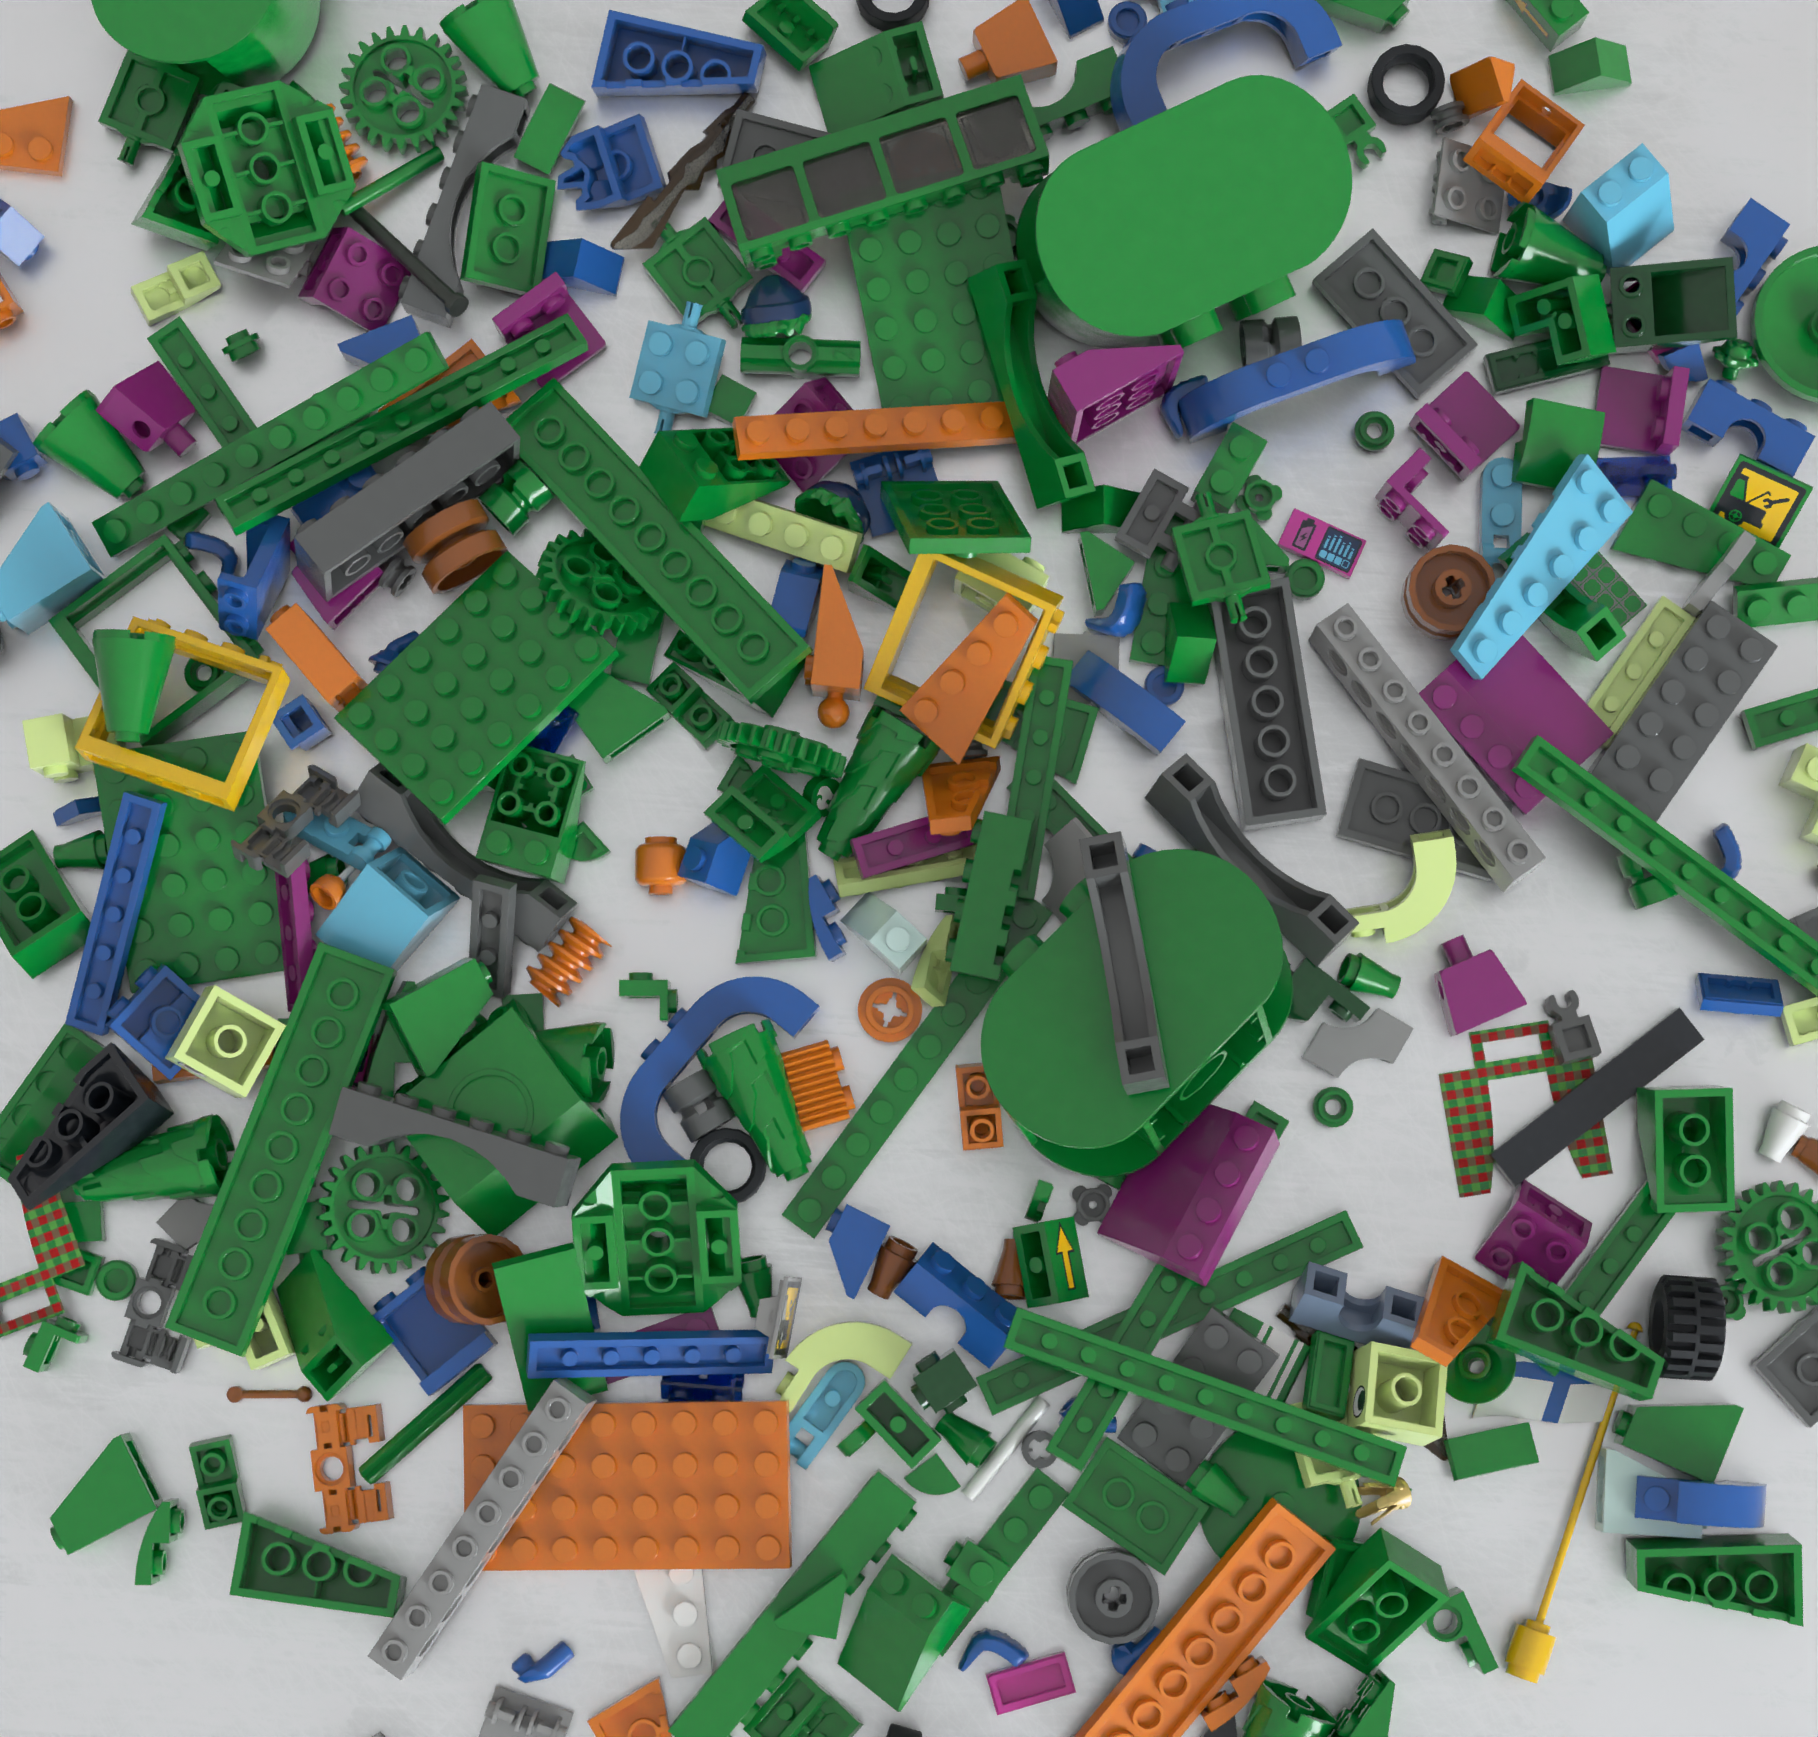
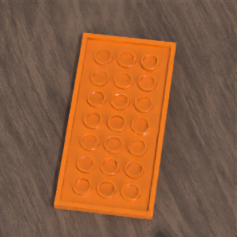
M789 1400L595 1402L482 1571L791 1568ZM526 1403L463 1405L464 1512L532 1413V1411L528 1412Z

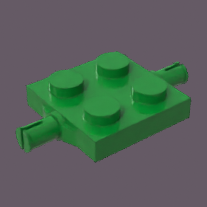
M127 50L98 120L102 126L120 132L126 138L117 160L134 166L141 145L155 146L173 153L181 139L204 81L198 76L181 70L176 64L156 62Z
M706 217L702 218L692 227L678 232L667 222L660 234L664 241L661 248L656 254L642 263L645 271L682 318L687 304L686 301L703 305L698 323L709 315L720 312L732 329L738 328V323L740 325L743 324L741 313L732 301L739 292L754 282L752 275ZM656 219L651 223V227L654 229L658 224Z
M1206 491L1204 497L1203 493H1199L1195 496V500L1197 501L1201 517L1192 523L1172 527L1171 536L1191 606L1194 607L1215 601L1226 602L1230 622L1235 624L1238 622V618L1239 622H1243L1247 619V615L1241 598L1248 593L1269 589L1271 586L1270 576L1250 509L1232 514L1216 513L1212 493Z

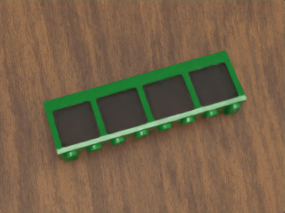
M1021 74L715 171L746 269L754 267L755 271H762L778 264L777 258L782 256L783 248L790 247L791 251L800 250L812 245V239L827 234L830 239L842 237L849 234L853 226L866 223L868 227L880 225L890 220L889 215L905 211L907 215L915 214L927 209L929 202L942 198L946 203L964 198L967 195L966 191L980 186L982 190L995 189L1005 184V179L1009 177L1012 183H1020L1021 188L1039 184L1044 180L1043 176L1049 174L1050 155Z

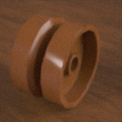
M478 499L466 500L440 511L416 527L403 542L415 564H426L421 575L433 594H442L469 583L482 575L499 557L508 551L496 530H485L490 519Z
M1449 544L1433 548L1417 561L1403 582L1401 604L1405 617L1416 631L1430 639L1443 641L1457 639L1478 606L1484 602L1487 592L1495 582L1493 569L1482 555L1468 547ZM1448 589L1452 594L1445 596L1442 590Z
M464 1234L448 1238L435 1248L426 1264L424 1285L427 1299L435 1312L449 1322L465 1325H494L505 1322L506 1319L492 1263L521 1256L523 1253L517 1245L502 1236Z

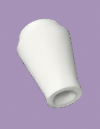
M1781 1100L1777 1108H1772L1759 1152L1781 1163L1786 1153L1810 1127L1807 1122L1811 1114Z

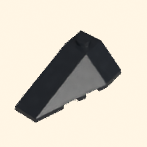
M112 1042L80 1069L73 1080L77 1085L64 1104L58 1102L51 1113L55 1118L43 1136L34 1138L8 1177V1181L25 1208L33 1209L141 1143L174 1114V1111L157 1086Z

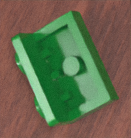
M758 0L745 11L742 21L799 72L829 48L838 28V23L830 14L819 7L813 0Z

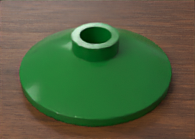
M1486 1324L1448 1364L1446 1393L1460 1402L1483 1404L1495 1400L1508 1389L1515 1376V1353L1486 1343L1490 1325ZM1475 1361L1484 1362L1483 1371L1472 1373L1470 1370L1472 1363Z

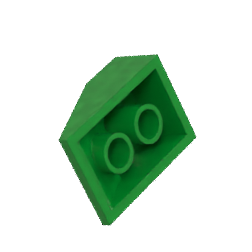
M32 829L0 850V937L11 957L34 979L85 945L92 917L62 871L56 866L54 859L38 835Z
M1716 1085L1637 1087L1638 1132L1654 1213L1735 1211L1733 1088Z
M1380 1527L1352 1554L1319 1611L1306 1629V1638L1367 1675L1450 1599L1441 1565Z
M891 1554L867 1590L837 1664L893 1709L901 1712L970 1611V1608L912 1563Z

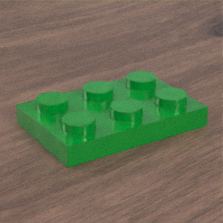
M484 161L477 164L460 280L519 295L526 294L542 282L556 185L555 180Z
M1109 1437L1105 1438L1062 1504L1064 1508L1164 1576L1210 1507Z

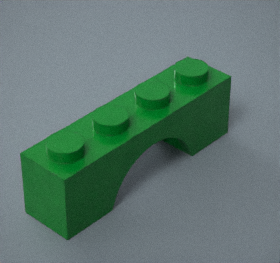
M1113 46L1076 61L1075 81L1069 92L1062 99L1048 106L1033 107L1045 141L1054 135V131L1064 127H1068L1069 130L1079 128L1089 122V117L1104 112L1105 115L1113 114L1110 85L1113 68L1118 58ZM1018 102L967 118L985 160L994 156L996 159L1006 158L1015 153L1018 146L1030 142Z

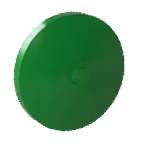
M1818 246L1790 256L1766 278L1756 295L1752 307L1751 336L1756 354L1767 373L1785 390L1802 399L1817 403Z
M1235 1431L1226 1437L1208 1458L1211 1464L1217 1463L1237 1489L1248 1498L1234 1518L1206 1503L1210 1507L1201 1519L1200 1525L1208 1544L1220 1559L1272 1497L1323 1537L1330 1535L1349 1539L1355 1538L1360 1523V1518H1357L1355 1513L1362 1505L1346 1509L1340 1485L1323 1484L1305 1488L1295 1452ZM1358 1479L1356 1480L1357 1487H1359Z

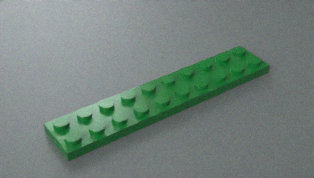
M552 378L506 418V421L520 436L519 458L612 558L617 561L750 705L812 652L810 646L691 521L678 522L640 467L555 378Z
M319 942L165 1328L245 1357L333 1136L329 1135L341 1089L342 1087L352 1086L383 1010L382 1003L387 1000L397 975L395 969Z

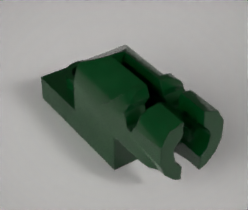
M1307 958L1303 959L1294 971L1291 970L1293 999L1288 1016L1290 1020L1307 1022L1325 999L1331 1003L1328 1010L1346 1023L1350 1018L1354 1022L1360 1021L1370 1009L1366 1003L1321 968L1316 967Z

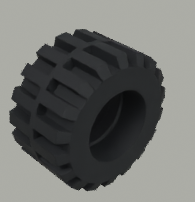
M1663 1275L1660 1277L1652 1295L1648 1327L1649 1349L1665 1359L1659 1378L1713 1380L1722 1362L1726 1337L1725 1302L1719 1283L1715 1278Z

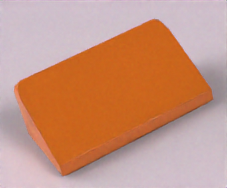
M1489 56L1450 74V83L1456 101H1463L1465 104V109L1462 110L1463 114H1467L1469 119L1508 103L1511 96L1515 64Z

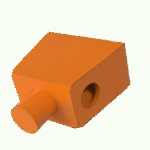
M1016 0L973 30L972 40L976 51L958 59L960 69L967 81L987 73L991 83L1021 74L1024 83L1056 75L1058 63L1029 0Z

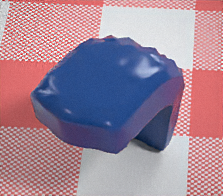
M1545 182L1529 204H1533L1552 219H1555L1568 208L1572 199V189ZM1508 193V205L1514 209L1521 202Z
M1205 375L1180 381L1179 384L1169 389L1162 398L1160 404L1161 414L1177 440L1183 436V427L1178 413V402L1192 390L1207 383L1208 378Z
M189 531L185 534V547L213 554L222 562L221 573L234 575L238 564V555H236L234 547L220 538L204 533Z
M1136 582L1121 584L1115 608L1110 616L1086 619L1085 625L1091 630L1115 637L1124 638L1126 635L1131 634L1142 619L1147 594L1145 588L1141 583Z
M1722 823L1713 829V837L1717 841L1724 858V867L1720 870L1734 879L1742 868V855L1730 826Z
M985 1628L982 1631L975 1632L971 1637L958 1663V1669L964 1672L983 1651H991L1009 1661L1014 1667L1020 1666L1029 1657V1653L1025 1647L1015 1639H1012L1007 1633Z

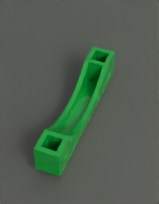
M1026 258L995 264L967 278L1036 508L1040 509L1067 502L1096 491L1084 451L1070 438L1058 421L1041 382L1034 342L1037 294Z

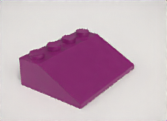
M1181 345L1092 349L1077 355L1076 351L1070 352L1054 363L1056 368L1052 370L1047 396L1049 404L1067 434L1076 444H1079L1164 396L1173 387L1184 350Z
M1523 635L1482 680L1473 679L1456 659L1419 692V695L1458 745L1507 798L1514 803L1523 815L1530 812L1546 797L1511 770L1531 738L1539 735L1580 766L1614 734Z
M1210 1104L1151 1164L1134 1173L1127 1174L1097 1234L1206 1287L1280 1145L1275 1130L1237 1112Z

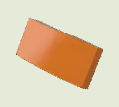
M983 1063L955 1065L963 1151L1004 1147L1000 1104L987 1081Z
M1253 1655L1247 1656L1228 1679L1235 1691L1227 1694L1226 1690L1218 1692L1200 1713L1211 1732L1235 1716L1258 1691L1270 1670L1263 1656L1257 1659Z

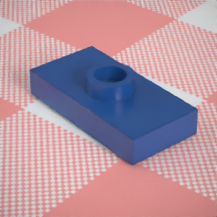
M1698 973L1695 986L1700 1010L1781 1017L1784 1005L1777 979Z

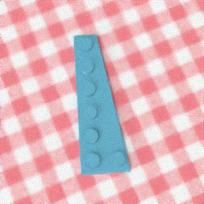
M1579 454L1574 459L1552 493L1554 496L1553 500L1544 513L1538 514L1531 525L1534 529L1524 544L1518 545L1510 557L1513 561L1502 578L1495 580L1487 592L1484 602L1478 606L1451 647V653L1473 679L1482 680L1633 513L1588 454Z

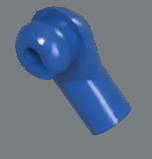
M560 1641L536 1662L532 1660L530 1654H522L512 1663V1670L519 1675L517 1679L524 1683L548 1679L574 1657V1653L566 1643Z

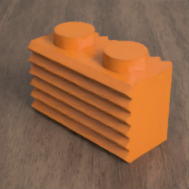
M828 1040L781 1053L804 1132L851 1119L848 1110L855 1109L856 1107L850 1086L841 1087L837 1071L844 1070V1065L838 1046L830 1048Z

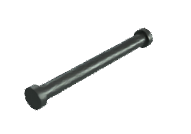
M364 207L349 214L355 222L445 305V311L450 316L458 317L465 312L469 300L462 293H455Z

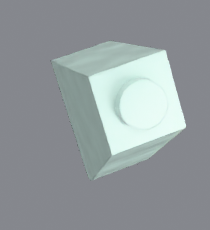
M870 892L866 893L840 920L898 975L910 965L927 945V938L897 910Z
M1608 1447L1600 1448L1597 1462L1596 1530L1603 1533L1702 1539V1529H1707L1708 1526L1635 1518L1637 1476L1667 1477Z

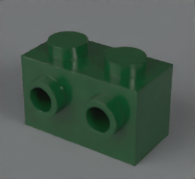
M952 1348L940 1357L936 1351H933L915 1364L918 1371L913 1374V1380L916 1384L910 1388L924 1410L931 1406L935 1413L944 1409L948 1415L967 1402L964 1394L975 1388L977 1384L954 1348Z

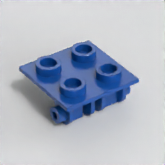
M930 449L888 451L849 462L857 490L862 495L870 513L871 524L869 528L872 538L897 531L880 497L881 481H938Z

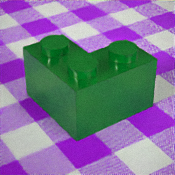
M1599 274L1572 276L1507 298L1515 337L1550 332L1557 365L1586 362L1616 352Z

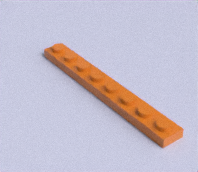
M1004 401L734 417L732 422L738 461L1017 444Z

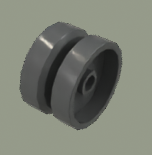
M1117 1547L1097 1548L1082 1556L1070 1572L1066 1585L1067 1605L1078 1627L1093 1640L1109 1645L1128 1643L1143 1635L1154 1622L1159 1607L1158 1585L1147 1565L1129 1551ZM1111 1587H1116L1119 1592L1118 1598L1114 1601H1108L1104 1598V1594L1110 1593Z

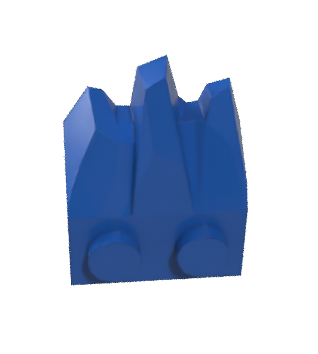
M640 114L606 128L597 125L573 135L560 152L564 159L573 161L574 167L558 176L557 190L582 189V195L576 200V211L633 205L645 200L647 196L652 197L660 194L666 187L645 118Z

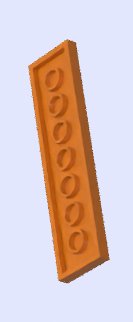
M1272 1497L1074 1737H1181L1336 1550L1334 1545Z

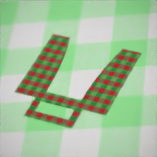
M1548 1020L1469 1032L1475 1068L1439 1074L1460 1198L1491 1193L1493 1161L1488 1154L1494 1150L1488 1080L1547 1071L1551 1094L1555 1103L1595 1072L1593 1058L1560 1066L1557 1056H1554L1552 1041L1547 1029L1549 1027ZM1539 1034L1542 1054L1486 1062L1483 1048L1484 1042ZM1602 1119L1568 1146L1582 1178L1613 1174L1604 1120Z
M24 1154L16 1157V1165ZM60 1192L31 1210L25 1208L22 1203L29 1238L39 1268L0 1283V1303L44 1286L50 1306L3 1324L0 1321V1337L65 1313L53 1278L85 1266Z

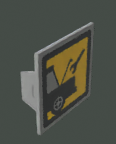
M784 1276V1280H780L777 1296L760 1299L754 1328L769 1337L766 1354H769L768 1359L787 1358L802 1282L800 1277Z

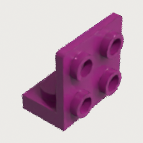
M350 227L332 228L298 298L310 305H325L365 330L371 331L386 325L399 300L398 294L402 280L406 275L410 277L411 273L380 245Z
M557 272L551 274L492 318L497 331L505 342L509 344L566 313L571 317L586 339L589 350L535 378L534 380L541 388L552 378H555L558 382L606 347L605 340L569 295L566 284Z
M1608 366L1603 367L1600 371L1595 405L1596 411L1605 412L1600 446L1669 456L1679 446L1690 368L1674 366L1666 375H1658Z
M1468 371L1459 376L1430 404L1426 403L1415 413L1409 423L1410 427L1462 481L1471 475L1520 428L1517 421Z
M826 377L805 382L775 414L853 409ZM847 454L775 459L802 492H805L809 487L820 482Z
M1419 448L1384 483L1375 498L1379 501L1377 504L1378 508L1391 521L1397 519L1408 530L1406 535L1414 545L1420 549L1426 547L1431 551L1441 543L1449 531L1412 495L1429 474L1424 468L1432 459Z
M1524 1180L1515 1190L1510 1209L1477 1251L1475 1259L1506 1280L1511 1265L1523 1261L1533 1268L1534 1272L1557 1285L1586 1248L1593 1223Z

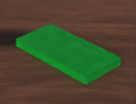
M573 1242L492 1263L528 1412L534 1410L553 1380L558 1379L527 1378L528 1334L594 1332ZM605 1377L567 1378L590 1395L608 1391Z

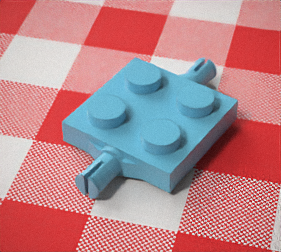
M686 301L682 324L666 325L648 320L629 398L650 403L660 410L654 431L656 434L658 431L672 430L675 414L690 413L705 418L708 416L726 340L709 336L700 329H697L703 305Z

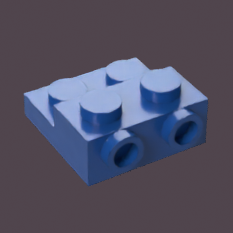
M161 964L157 969L150 965L135 981L139 989L128 1000L126 997L121 996L107 1011L106 1014L111 1019L106 1026L143 1056L167 1079L171 1080L181 1070V1067L165 1059L200 995L166 965Z

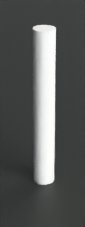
M1037 1396L961 1492L974 1502L1051 1405L1040 1396Z

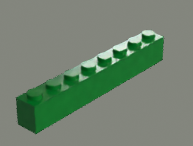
M878 1468L673 1721L668 1732L674 1737H732L730 1733L739 1722L746 1726L761 1708L756 1701L763 1692L768 1690L772 1694L787 1676V1673L782 1669L792 1657L799 1661L813 1643L809 1638V1634L778 1629L773 1622L775 1616L842 1569L847 1574L845 1593L851 1596L865 1579V1576L860 1572L867 1563L872 1560L877 1564L891 1547L887 1539L896 1527L903 1532L918 1513L913 1509V1506L917 1503L916 1498Z

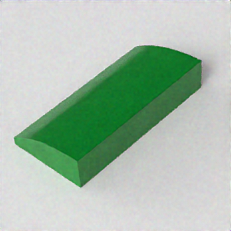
M67 1024L62 1026L0 1113V1177L10 1183L8 1177L16 1167V1157L26 1152L35 1137L43 1136L55 1118L51 1114L58 1102L61 1104L65 1103L77 1085L73 1080L80 1069L106 1047L79 1028Z

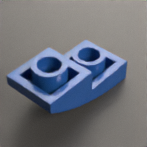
M815 874L809 878L808 890L812 921L823 951L828 960L834 962L846 955L842 945L847 943V939L836 921L829 925L827 919L840 912L836 902L841 900V897L830 879L823 882L821 877Z

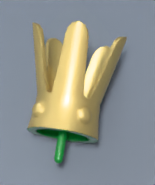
M1401 1477L1397 1478L1395 1487L1380 1482L1363 1483L1364 1486L1357 1487L1359 1495H1380V1498L1358 1509L1355 1516L1357 1518H1364L1386 1510L1371 1522V1525H1374L1393 1510L1408 1508L1412 1500V1489L1409 1488L1407 1482Z

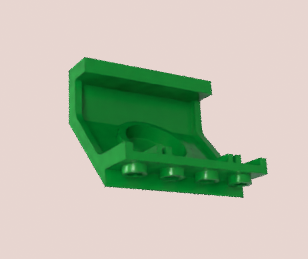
M512 999L505 1006L496 1008L490 1014L488 1020L476 1030L464 1034L435 1073L428 1077L419 1075L412 1082L403 1084L396 1091V1093L407 1094L420 1099L418 1106L432 1110L433 1105L454 1109L457 1111L455 1118L468 1122L470 1117L495 1123L493 1130L507 1134L508 1129L529 1133L532 1135L531 1142L545 1146L546 1141H552L570 1147L568 1154L581 1158L578 1170L618 1138L610 1117L601 1108L595 1110L577 1091L537 1038L524 1008L515 999ZM430 1134L406 1136L453 1202L487 1234L499 1235L538 1203L517 1196L505 1177L486 1158L470 1147L449 1138Z

